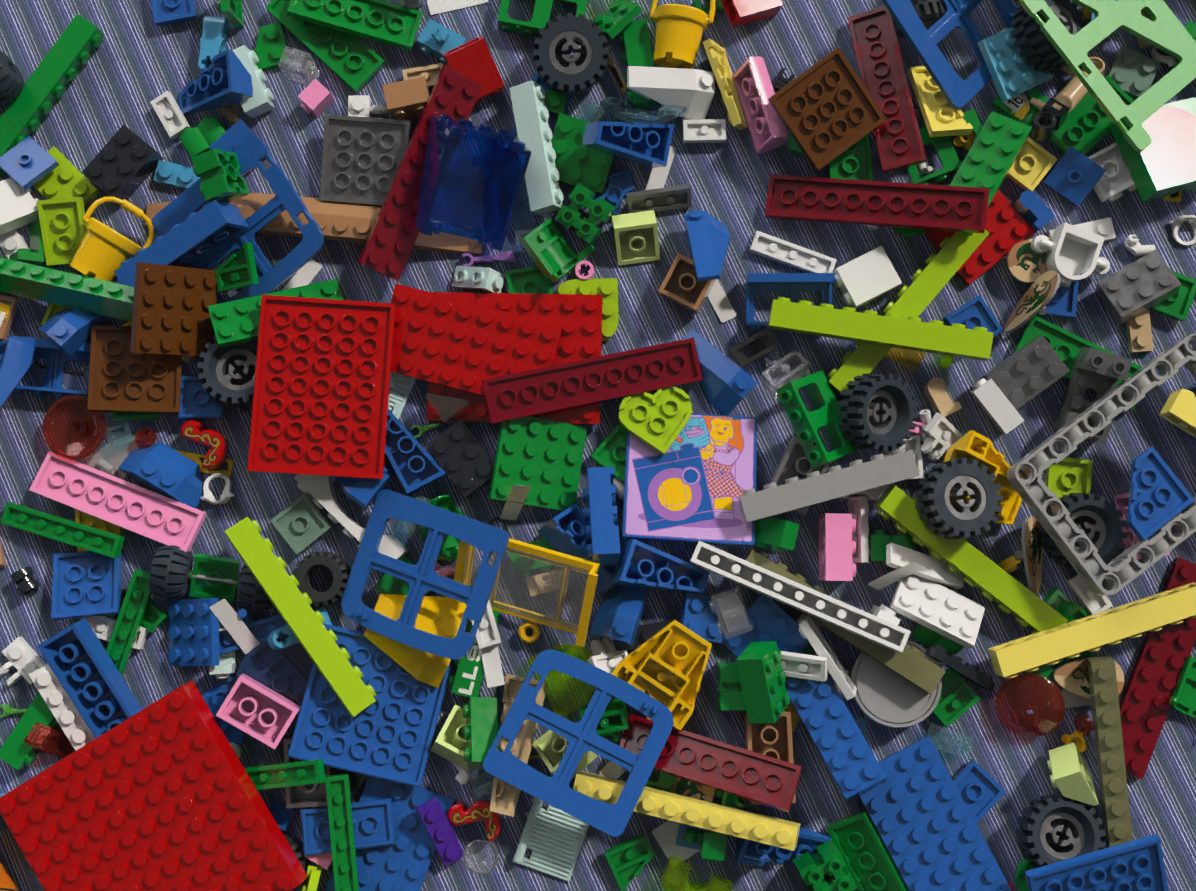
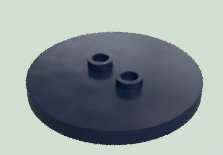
M278 638L276 640L277 642H281L284 638ZM266 641L253 648L244 657L237 670L235 683L240 675L244 673L297 705L302 706L314 662L300 642L275 650ZM300 710L298 711L290 726H294L297 724Z

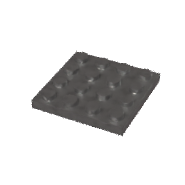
M325 114L320 201L382 206L410 143L411 121Z

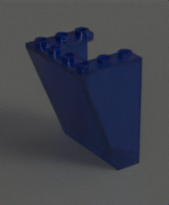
M440 113V116L432 115L415 227L421 234L432 236V232L435 234H439V232L475 239L481 244L483 242L491 243L492 249L502 251L532 152L525 147V143L518 141L519 138L513 136L512 132L500 129L498 132L485 124H480V127L472 125L473 122L466 119H460L459 122L452 120L453 117Z

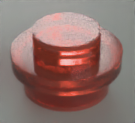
M151 428L141 429L135 434V443L139 447H150L155 443L157 434Z
M1079 713L1076 715L1074 725L1079 733L1082 732L1085 736L1089 735L1094 730L1090 717L1087 714L1082 715Z

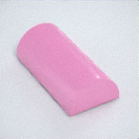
M759 56L749 57L733 75V79L756 153L761 154L786 144L789 141V135L786 126L768 101V98L774 95L775 92L764 58Z

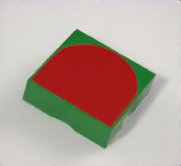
M1195 97L1164 104L1142 123L1143 128L1150 135L1152 143L1141 152H1137L1132 148L1115 123L1109 127L1121 154L1128 163L1131 177L1143 202L1166 197L1178 191L1196 189ZM1123 118L1120 119V121L1124 124L1127 130H1129L1130 127L1126 124Z

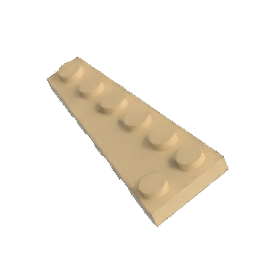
M506 674L503 693L504 709L500 724L503 723L525 680L524 677ZM531 679L528 685L536 688L539 681ZM543 682L535 698V702L540 706H543L548 687L546 682ZM529 719L523 722L511 746V753L526 764L529 760L538 725ZM501 738L498 744L499 751L504 752L509 742L508 739ZM494 777L490 811L514 817L521 789Z

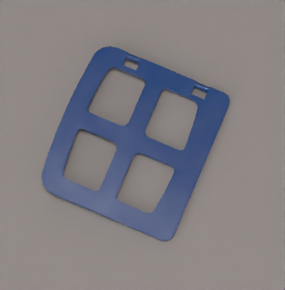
M882 0L952 108L959 109L963 107L992 79L977 44L984 39L970 18L971 12L983 0H941L946 12L928 30L925 28L910 0ZM992 0L1003 18L1007 29L1012 27L1011 21L1015 19L1012 16L1017 11L1013 1ZM954 27L959 28L980 61V66L965 80L961 79L937 46V43Z
M258 137L249 138L233 152L236 153L239 161L241 176L258 168L275 192V197L245 220L249 226L248 229L192 268L210 270L234 250H241L243 248L242 245L248 242L253 245L259 284L246 287L227 300H223L217 292L216 304L271 293L321 250L324 242L321 228L307 210L306 205L278 163L271 156L264 142ZM264 157L271 164V167L268 169L261 162ZM201 178L154 215L152 224L159 237L169 233L171 227L183 223L187 220L188 215L197 212L208 202L200 192ZM287 210L301 231L303 239L286 257L272 267L255 242L254 237L258 231ZM302 212L309 221L306 225H303L298 217Z
M383 489L377 495L347 586L344 590L341 601L342 611L347 618L402 644L449 659L464 658L470 653L475 642L476 633L492 592L502 556L509 542V535L503 529L406 495ZM390 519L411 522L429 529L417 564L411 565L379 552L378 548L387 522ZM446 535L464 541L483 552V559L472 587L438 575L435 572V563ZM495 552L497 556L494 565L491 566L488 562L491 553ZM372 569L409 583V591L398 620L389 618L362 603V594ZM427 591L437 592L467 605L456 637L452 639L415 627V622ZM469 619L474 621L471 633L465 632Z
M545 650L535 658L484 759L483 768L489 774L610 836L617 837L623 833L671 733L674 724L673 715L668 707L616 676L557 650ZM552 670L572 676L595 688V692L582 719L577 723L571 722L535 702V698L547 674ZM534 672L541 676L536 688L528 685ZM612 697H616L638 710L653 722L652 729L639 754H634L599 736L596 732L597 725ZM526 719L561 735L568 741V747L552 777L544 775L511 753V746ZM502 737L509 740L504 752L496 749ZM592 751L629 771V777L616 803L608 804L570 788L571 778L585 752Z

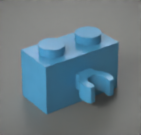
M429 19L417 42L423 54L429 57L433 55L438 58L439 62L447 65L443 53L466 43L467 39Z

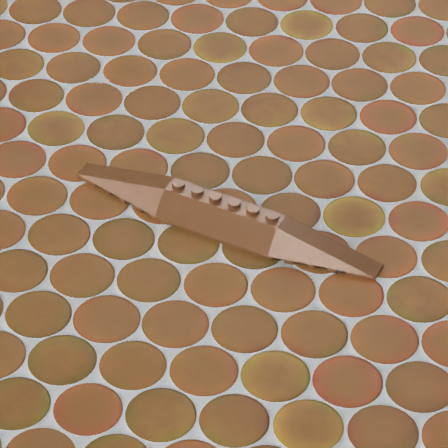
M249 193V195L229 203L237 205L243 218L246 220L274 198L276 194ZM300 197L313 219L321 228L324 239L350 241L362 245L366 244L382 207L381 205L320 201V198ZM170 202L147 204L146 216L152 222L154 215ZM287 210L255 234L257 236L272 237V235L303 237ZM303 212L298 216L303 225L309 222ZM426 217L412 249L482 255L484 233Z

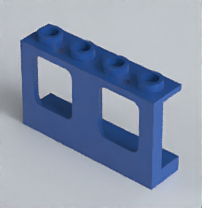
M835 273L746 274L745 326H751V330H764V326H768L769 323L758 322L754 318V295L756 292H778L780 297L789 298L790 302L797 303V294L799 292H821L822 304L832 305V282H835Z
M8 336V338L12 337L36 346L34 350L36 358L46 359L47 361L43 387L22 386L19 381L11 394L23 395V391H28L33 396L44 397L45 393H50L55 398L65 399L66 395H72L73 399L87 400L89 374L85 391L63 389L62 385L65 364L68 361L88 363L90 369L91 343H84L69 356L49 339Z

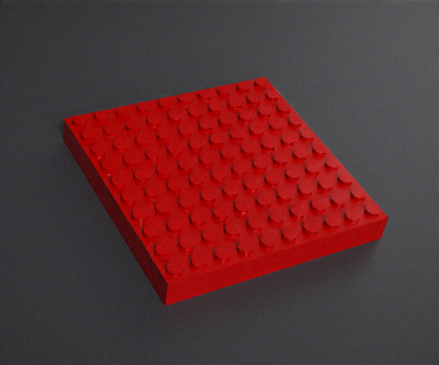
M193 681L170 692L0 797V814L45 891H291L308 877Z

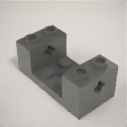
M1080 347L1053 430H1060L1113 390L1118 380L1126 381L1133 359L1090 347ZM1091 388L1094 390V397L1087 401L1083 394L1086 389ZM1088 418L1087 423L1090 427H1092L1093 423L1091 419ZM1112 423L1087 440L1106 444Z

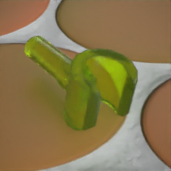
M946 355L938 358L939 364L943 369L951 366L954 360L953 356Z

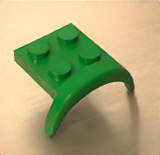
M550 218L519 241L550 283L556 282L594 250V246L589 245L576 254Z
M1187 656L1173 696L1170 697L1168 704L1171 708L1196 719V658Z

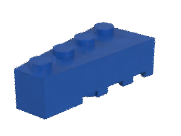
M604 121L587 123L582 145L650 168L666 167L674 124Z
M388 409L385 453L406 493L410 495L447 474Z
M614 467L587 468L586 489H582V502L587 503V507H584V521H588L589 525L585 526V537L590 539V544H587V558H591L592 562L600 563L599 566H619L620 561L619 528L615 526L617 525V506H615L616 487L613 484Z
M577 503L552 518L537 531L558 552L592 561L591 558H587V544H590V539L585 537V526H589L588 521H584V512ZM599 566L596 588L601 593H604L614 585L610 583L615 566ZM580 572L586 579L588 578V574Z
M631 539L622 543L619 566L614 567L610 583L681 594L686 592L700 594L704 593L710 572L638 540Z

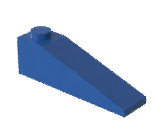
M228 49L215 55L211 59L212 64L200 71L201 76L196 81L191 80L178 94L179 108L183 115L240 103L253 97L251 75L232 50Z
M694 210L690 213H684L685 237L698 282L720 279L724 258L727 255V247L731 241L727 226L706 211Z
M67 307L54 314L38 330L66 354L71 356L91 337L92 325H103L110 317Z
M692 328L681 340L694 337L703 379L698 382L710 404L722 415L728 416L756 386L757 382Z
M12 337L0 342V408L29 367L33 365L36 358L34 354L36 346Z
M384 463L383 480L330 477L333 481H339L343 486L342 491L346 496L365 508L377 497L381 490L387 488L395 470Z
M617 584L596 613L590 635L633 647L649 589Z
M744 809V810H746V811H750V812H754V813H758V814H762V815H766V816H771V815L766 814V813H763V812H758V811H753V810ZM800 826L797 847L794 851L736 837L735 860L738 863L762 866L764 862L773 861L780 864L784 863V860L795 859L806 852H809L810 856L818 852L816 847L831 840V837Z

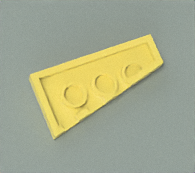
M708 39L703 42L721 91L722 101L729 113L727 114L728 121L731 126L739 130L745 129L748 126L725 49L713 40Z
M910 67L908 76L930 137L971 134L974 129L972 125L965 122L963 119L964 114L960 109H954L950 106L926 67Z

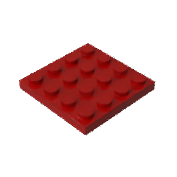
M999 189L987 209L985 230L989 232V235L956 272L966 286L1004 258L1015 244L1028 239L1035 233ZM927 229L924 235L939 252L942 249L939 247L941 242L947 236L951 238L956 232Z

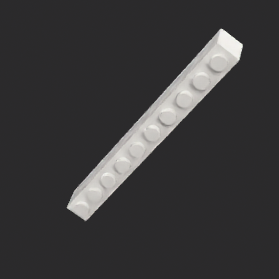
M701 541L698 542L690 560L691 564L897 653L903 652L911 631Z

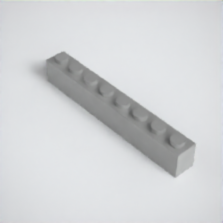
M905 448L891 451V456L884 457L883 453L871 456V461L863 463L862 459L849 462L850 467L841 469V466L838 465L827 468L828 473L821 475L819 471L806 474V479L798 480L797 476L786 479V484L777 486L775 482L764 485V490L756 492L755 488L742 491L743 496H739L738 501L744 522L748 523L920 476L913 451L905 452Z

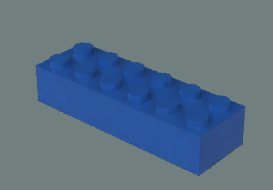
M210 200L203 205L204 208L188 215L187 220L183 223L171 227L169 233L156 238L148 248L139 250L134 258L120 264L121 267L115 270L114 273L120 284L134 287L136 262L192 268L248 229L249 226L237 205Z
M86 618L72 624L37 646L95 739L143 710Z
M827 674L825 682L786 676L785 687L790 695V703L845 802L884 782L887 776L829 675Z

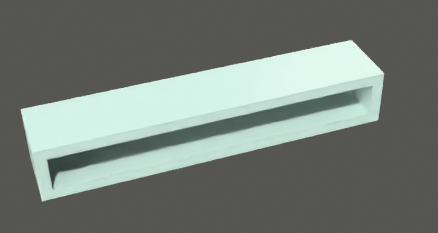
M531 80L509 89L530 209L533 213L543 215L563 207V193L558 182L560 175L555 165L556 153L552 148L551 139L553 136L548 125L549 113L544 102L545 91L540 84Z

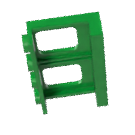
M501 0L497 18L498 28L505 33L517 32L522 33L526 37L538 36L541 27L544 28L546 22L550 19L552 5L555 0H536L530 22L508 18L510 0ZM590 0L559 1L576 4L578 7L575 17H578L579 14L585 16ZM574 40V41H573L574 43L579 44V45H580V43H581V42H579V41H577V40Z
M975 109L963 112V119L967 124L970 123L974 128L973 132L977 138L982 126ZM926 126L920 128L923 146L932 144L935 147L942 164V170L921 176L916 165L905 168L909 179L914 184H929L934 181L941 183L946 181L950 175L957 173L963 163L956 154L950 139L951 136L930 137Z
M823 370L791 381L776 390L812 469H816L858 450L857 446L850 445V440L844 439L842 436L846 431L839 430L838 424L842 423V420L837 418V412H841V408L837 406L838 402ZM806 387L816 410L812 412L807 411L798 392L799 388ZM822 426L825 427L835 448L831 452L826 451L818 435L817 429Z

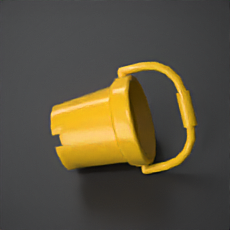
M653 0L649 16L656 24L653 61H656L655 64L664 68H676L682 65L684 69L695 68L702 34L707 29L708 23H713L715 0H710L709 16L704 11L687 5L664 4L656 8L658 0Z
M103 197L96 200L83 216L82 221L86 223L87 231L69 265L91 278L113 282L116 278L114 271L121 267L120 264L131 257H135L137 252L143 248L97 219L90 217L94 210L105 202H115L136 217H141L149 228V236L143 248H148L152 244L154 226L150 218L143 213V210L127 200H121L116 197Z

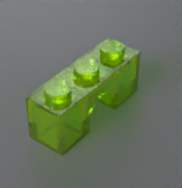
M669 855L659 878L660 884L663 885L662 888L666 891H731L733 887L731 881L711 872L704 884L694 885L688 880L691 870L690 863L673 855Z

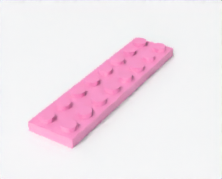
M51 451L45 457L29 489L36 494L164 545L180 547L179 549L186 553L190 551L207 516V513Z

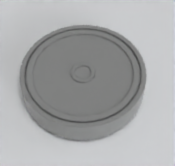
M907 640L905 646L908 648L911 645L923 652L921 656L930 660V657L925 654V648L916 642ZM863 652L856 658L850 673V678L857 688L856 695L853 697L856 706L865 717L880 726L904 728L915 725L932 713L940 699L942 680H940L932 694H927Z

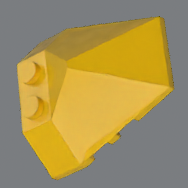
M970 430L948 448L943 463L953 459L967 458V461L972 459L979 461L977 466L985 464L988 467L986 473H994L997 477L993 480L994 484L1000 483L1002 488L997 490L998 495H1003V501L998 502L997 506L1003 508L1001 513L994 514L998 518L996 523L1013 524L1022 499L1007 479V471L1011 466L1005 461V456L992 446L993 443L990 439ZM972 495L967 497H953L950 498V502L956 500H970L972 499Z
M380 594L374 610L389 618L398 620L407 595ZM424 596L415 627L422 631L452 639L457 635L467 605L463 603L458 610L450 608V597ZM366 628L364 636L416 680L439 688L451 659L410 647Z
M674 619L621 660L611 674L624 680L628 672L631 671L625 681L631 685L638 675L641 676L655 699L669 708L673 715V726L681 731L694 711L695 701L700 690V683L705 672L712 644Z

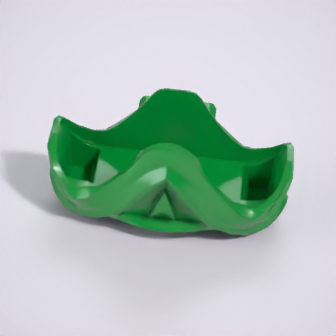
M450 495L437 496L428 502V504L465 516L456 507ZM420 526L418 528L420 539L426 541L429 529L425 526ZM446 535L437 559L443 561L457 560L459 539Z

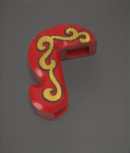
M194 420L185 422L181 427L182 438L210 448L202 468L213 471L221 467L228 455L229 445L227 439L217 431L204 430L205 426L200 422Z
M481 799L475 801L468 809L464 807L465 802H456L447 814L448 821L453 826L484 820L488 842L496 839L502 824L500 813L490 811L491 801Z

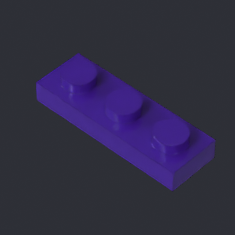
M433 797L416 807L445 867L465 856L438 799Z

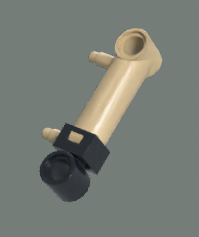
M1089 57L1103 75L1105 69L1104 61L1098 57ZM1068 65L1061 68V70L1073 78L1054 99L1050 98L1047 103L1035 98L1030 100V104L1041 111L1034 117L1031 136L1037 141L1044 142L1049 140L1053 135V131H1057L1065 123L1067 115L1089 92ZM1082 67V68H1081V71H1082V72L1085 74V76L1087 77L1088 74H1087V72L1084 70V68Z

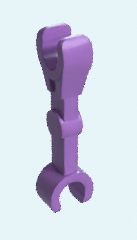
M513 251L482 257H473L470 253L462 254V258H471L469 264H462V266L473 267L475 263L481 262L492 263L493 261L512 263L516 260Z

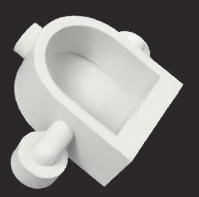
M1063 223L1056 226L1051 241L1045 235H1039L1031 241V249L1035 253L1041 254L1048 250L1046 256L1047 270H1054L1060 275L1059 285L1070 287L1071 283L1084 279L1091 273L1102 275L1110 269L1109 260L1105 257H1099L1105 237L1071 224Z

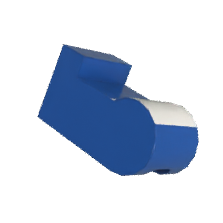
M1024 191L1015 199L1014 206L1016 210L1024 213L1032 223L1030 227L1034 232H1037L1055 217L1053 212L1033 191Z

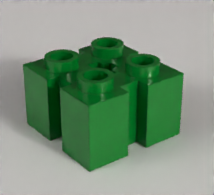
M212 149L191 158L193 171L197 177L201 178L200 192L206 201L218 200L229 203L249 195L245 179L241 177L239 172L241 167L235 152H223V150Z
M578 183L568 197L573 200L570 206L563 205L555 220L567 229L573 230L574 227L577 228L576 235L589 244H594L603 231L599 227L602 221L608 223L617 208L602 198L596 201L594 199L596 193L583 184ZM588 208L589 210L587 213L590 216L588 218L584 217L583 219L582 211Z
M717 662V707L720 710H746L737 663Z
M832 839L816 847L818 852L810 856L809 852H806L792 860L807 891H853L857 889L854 879Z

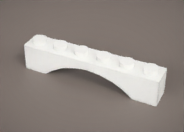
M298 474L295 477L299 482L297 487L305 494L309 492L314 497L312 499L314 504L320 509L324 507L329 512L327 516L335 524L340 522L345 527L343 532L351 539L355 537L361 544L366 529L352 520L343 510L334 490L333 479L330 476ZM383 534L378 548L381 554L398 560L409 551L393 535Z

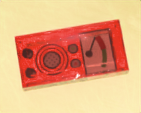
M36 722L24 740L26 745L65 758L72 748V744L63 731Z

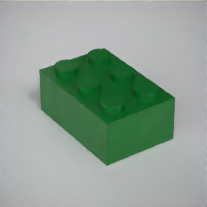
M776 641L751 642L736 659L749 723H775L790 703V695L785 687L786 674L781 667L782 654L777 647Z

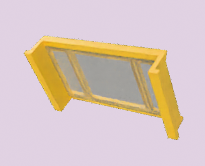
M509 538L489 597L492 610L577 634L575 645L584 647L600 563ZM459 540L454 581L472 587L483 559V552ZM491 553L489 565H494L497 553ZM451 598L450 608L458 610L463 602Z

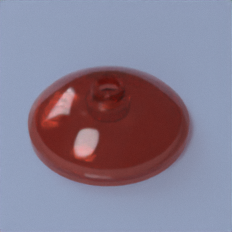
M80 395L62 397L51 405L45 415L43 422L45 441L52 452L63 459L82 460L88 458L101 447L105 439L107 426L104 413L88 412V397ZM82 425H84V430H83V432L81 431V426H82Z
M1026 673L1010 678L1001 685L996 695L995 708L1000 721L1010 731L1021 736L1039 737L1052 732L1059 726L1065 714V701L1060 689L1051 680L1041 675ZM1027 710H1033L1034 713H1033V714H1028V713H1026V711H1027Z

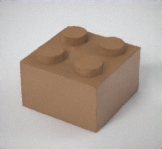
M425 76L382 85L387 110L391 119L420 120L430 96Z
M678 253L658 292L661 297L698 315L716 279L698 282L692 259Z

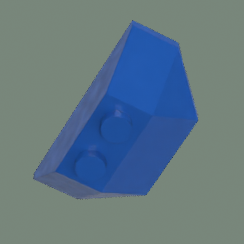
M162 442L131 451L118 468L121 472L156 493L197 509L203 501L201 497L204 496L199 464Z

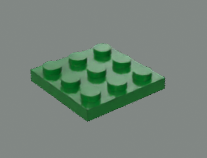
M559 113L551 141L552 148L556 153L555 165L560 175L559 181L575 186L580 183L591 191L603 194L614 155L582 145L585 126L591 122Z

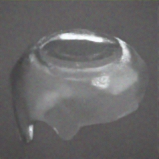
M473 840L466 845L462 853L463 864L469 872L474 874H487L495 868L498 862V850L492 842L486 840Z

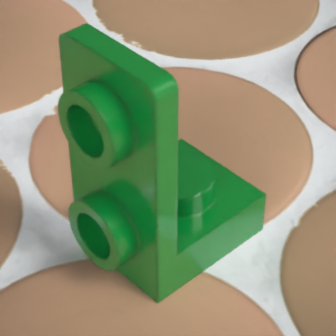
M40 220L33 222L29 226L30 249H18L15 253L9 255L10 260L37 266L44 262L45 252Z

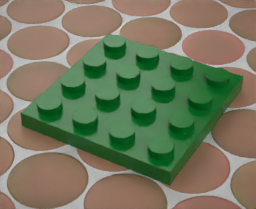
M531 416L501 421L489 499L507 501L513 485L530 486L531 488L524 503L520 504L565 511L576 503L587 427Z

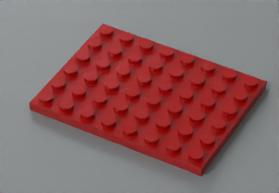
M431 292L562 325L563 330L553 365L601 356L603 295ZM428 382L427 421L458 422L462 419L464 422H490L485 396ZM600 401L530 416L568 424L600 425Z
M262 295L247 471L383 480L395 304Z

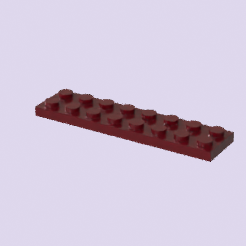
M884 6L847 18L862 83L886 118L883 123L873 129L884 174L927 162L890 12Z
M630 714L628 720L629 729H625L619 746L634 754H639L652 729L653 722L652 720ZM672 727L671 733L653 769L789 813L802 766L685 730L680 731Z

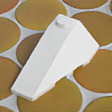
M628 66L627 88L648 100L653 99L665 109H672L678 113V116L684 119L701 120L705 119L715 94L714 72L698 69Z

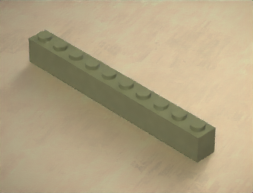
M760 549L757 552L752 550L746 559L750 563L823 594L826 593L824 589L817 585L814 587L806 583L807 579L802 575L789 573L787 571L788 567L783 563L777 561L775 564L768 559L770 556ZM797 610V611L800 612L801 614L803 613V614H805V615H808V614H806V613H804V612H802V611H800V610ZM810 615L814 622L927 694L933 693L946 672L941 668L942 664L933 658L927 660L921 656L923 652L912 645L910 648L905 646L902 653H897Z
M1110 656L1090 657L1086 658L1103 829L1106 833V836H1104L1105 848L1132 841L1133 837L1115 660Z

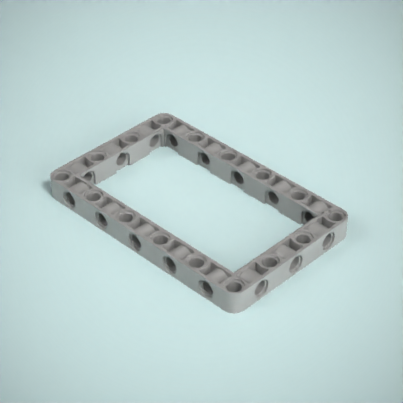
M1196 334L1188 335L1176 341L1127 378L1126 381H1123L1013 464L1007 471V479L1095 595L1116 594L1196 531V496L1193 497L1194 501L1150 537L1144 541L1139 539L1106 565L1098 555L1097 548L1085 532L1079 529L1070 518L1069 511L1057 495L1051 492L1042 481V472L1076 450V446L1082 441L1093 437L1109 425L1111 419L1126 412L1145 397L1144 394L1160 386L1179 371L1178 369L1181 366L1185 365L1196 379ZM1188 343L1191 344L1192 350L1189 348ZM1155 368L1158 369L1159 376L1156 374ZM1121 393L1126 396V401L1122 399ZM1088 418H1090L1093 423L1092 427H1090L1087 423ZM1054 443H1055V444L1058 446V448H1059V452H1058V453H1056V452L1054 451V449H1053V444H1054ZM1019 469H1021L1024 472V479H1021L1019 477ZM1047 506H1050L1052 509L1051 516L1046 512ZM1171 527L1175 530L1174 536L1171 533ZM1075 542L1080 546L1078 553L1074 549ZM1137 553L1141 555V562L1137 560ZM1103 579H1105L1107 582L1106 589H1104L1102 586Z

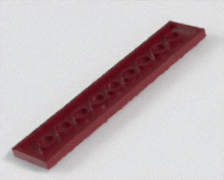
M448 65L442 66L357 262L394 281H399L482 88L481 84Z
M770 174L765 218L984 233L990 188Z
M693 337L483 379L482 385L491 424L703 379Z
M1176 557L1163 592L1192 582L1196 583V564ZM1187 617L1180 624L1163 625L1161 630L1147 631L1119 704L1126 773L1142 780L1170 709L1169 699L1173 696L1187 656H1190L1195 643L1196 618Z

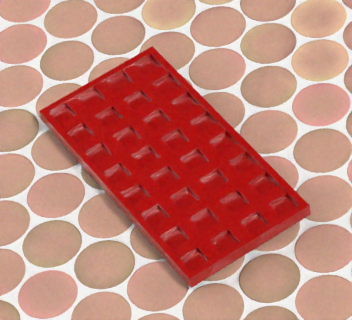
M395 284L390 302L396 305L391 372L485 396L482 385L483 379L553 366L563 326Z

